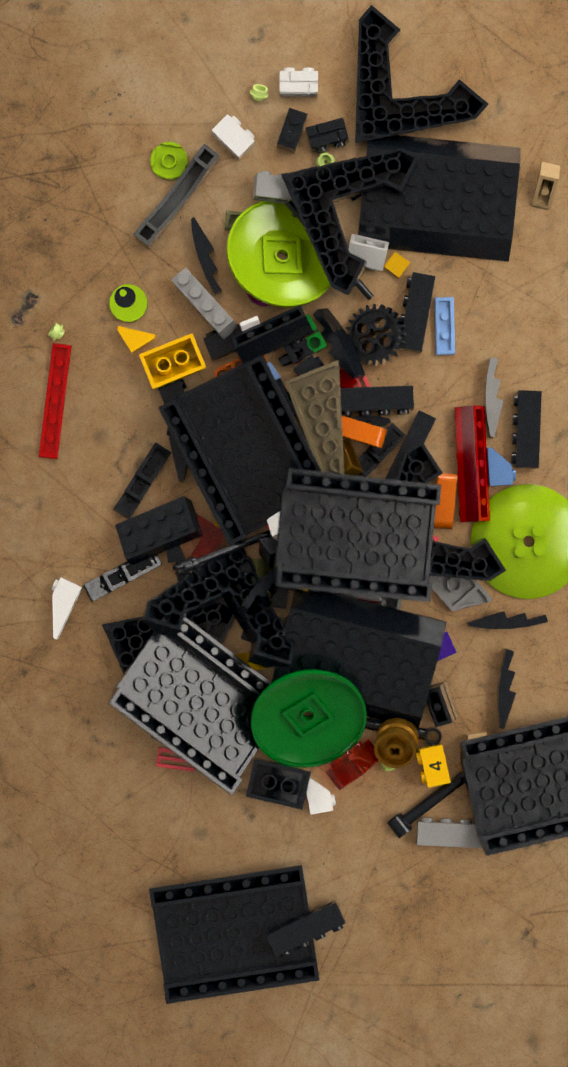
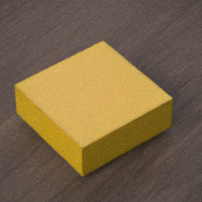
M394 252L384 268L397 278H400L411 262L397 252Z

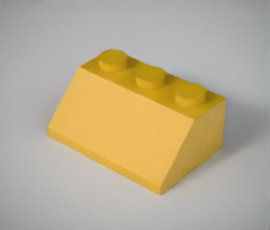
M193 333L139 354L153 390L206 369Z

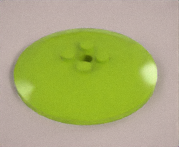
M261 201L242 212L229 232L227 260L233 276L247 293L257 300L272 306L297 307L315 301L331 285L304 226L296 217L293 218L292 212L285 204ZM277 253H284L287 259L280 260L277 257Z
M533 484L512 486L492 496L489 499L490 521L474 522L470 536V546L481 538H486L506 569L505 572L487 582L501 593L521 599L545 597L564 587L568 583V500L552 489ZM526 536H531L534 539V544L531 547H526L523 543V539Z

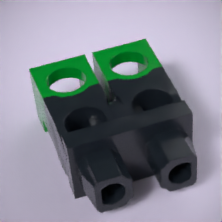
M309 314L306 317L314 334L304 340L302 339L305 337H302L288 345L282 346L287 352L278 358L283 367L292 363L295 365L328 347Z

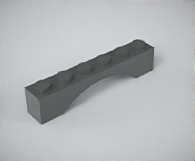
M203 144L175 185L133 234L134 237L150 249L220 160V155L206 144Z

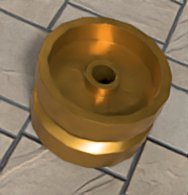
M392 718L382 722L378 728L374 746L376 758L382 764L392 768H401L411 764L415 759L419 738L417 728L411 722L401 718Z

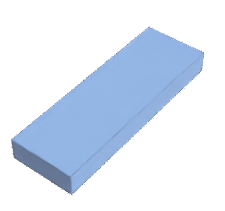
M454 297L434 298L436 355H455Z

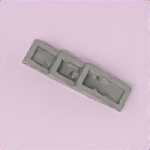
M492 357L488 363L484 395L485 419L489 438H494L504 401L496 398L501 380L494 378L498 359Z

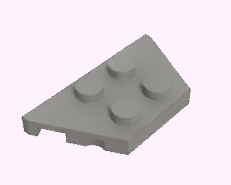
M429 576L428 582L432 583V589L452 612L493 600L474 579Z

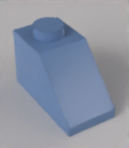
M488 447L489 487L513 485V481H516L515 469H512V465L492 447Z

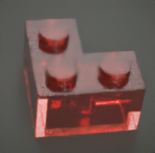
M196 513L203 536L198 537L201 540L191 556L199 558L217 551L225 540V536L220 528Z
M369 739L363 743L358 741L351 747L353 751L348 750L340 756L341 760L338 757L329 764L331 768L326 771V774L339 790L362 776L379 761L375 756L374 745Z

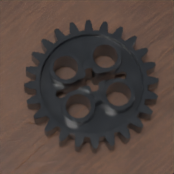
M373 304L372 308L366 305V311L359 308L360 315L354 313L355 320H349L352 326L346 327V329L350 331L347 335L359 356L360 362H365L368 366L372 363L376 367H378V363L385 365V359L392 362L391 356L398 357L396 351L403 350L399 345L406 343L401 339V337L407 335L401 332V330L406 328L405 325H400L403 319L400 317L396 318L398 313L392 312L390 307L386 309V306L382 304L380 307L377 304ZM385 319V325L380 328L379 322ZM367 324V331L362 333V327ZM389 337V344L384 346V339ZM371 342L372 348L367 352L366 346Z

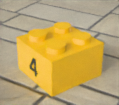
M438 743L437 745L418 747L419 752H416V759L418 765H422L423 771L419 772L421 782L426 784L428 788L451 783L443 745Z

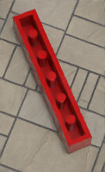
M485 406L455 407L454 419L456 424L455 438L457 444L460 522L490 521Z

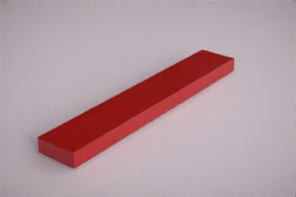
M52 343L38 457L58 459L72 345Z

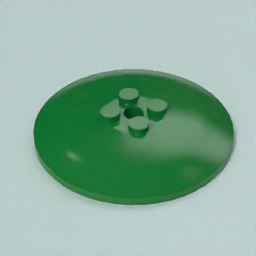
M304 670L283 676L270 684L261 693L252 710L251 728L258 747L271 759L292 767H316L341 758L357 744L366 726L367 712L361 693L349 680L328 671ZM305 712H312L310 716H303Z

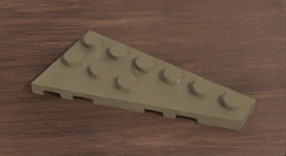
M339 360L287 380L285 384L309 447L321 471L345 474Z

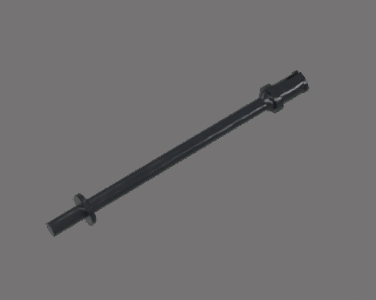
M270 530L199 558L188 557L186 561L174 564L173 571L181 568V570L174 572L177 577L190 571H198L200 565L256 544L260 539L271 536Z

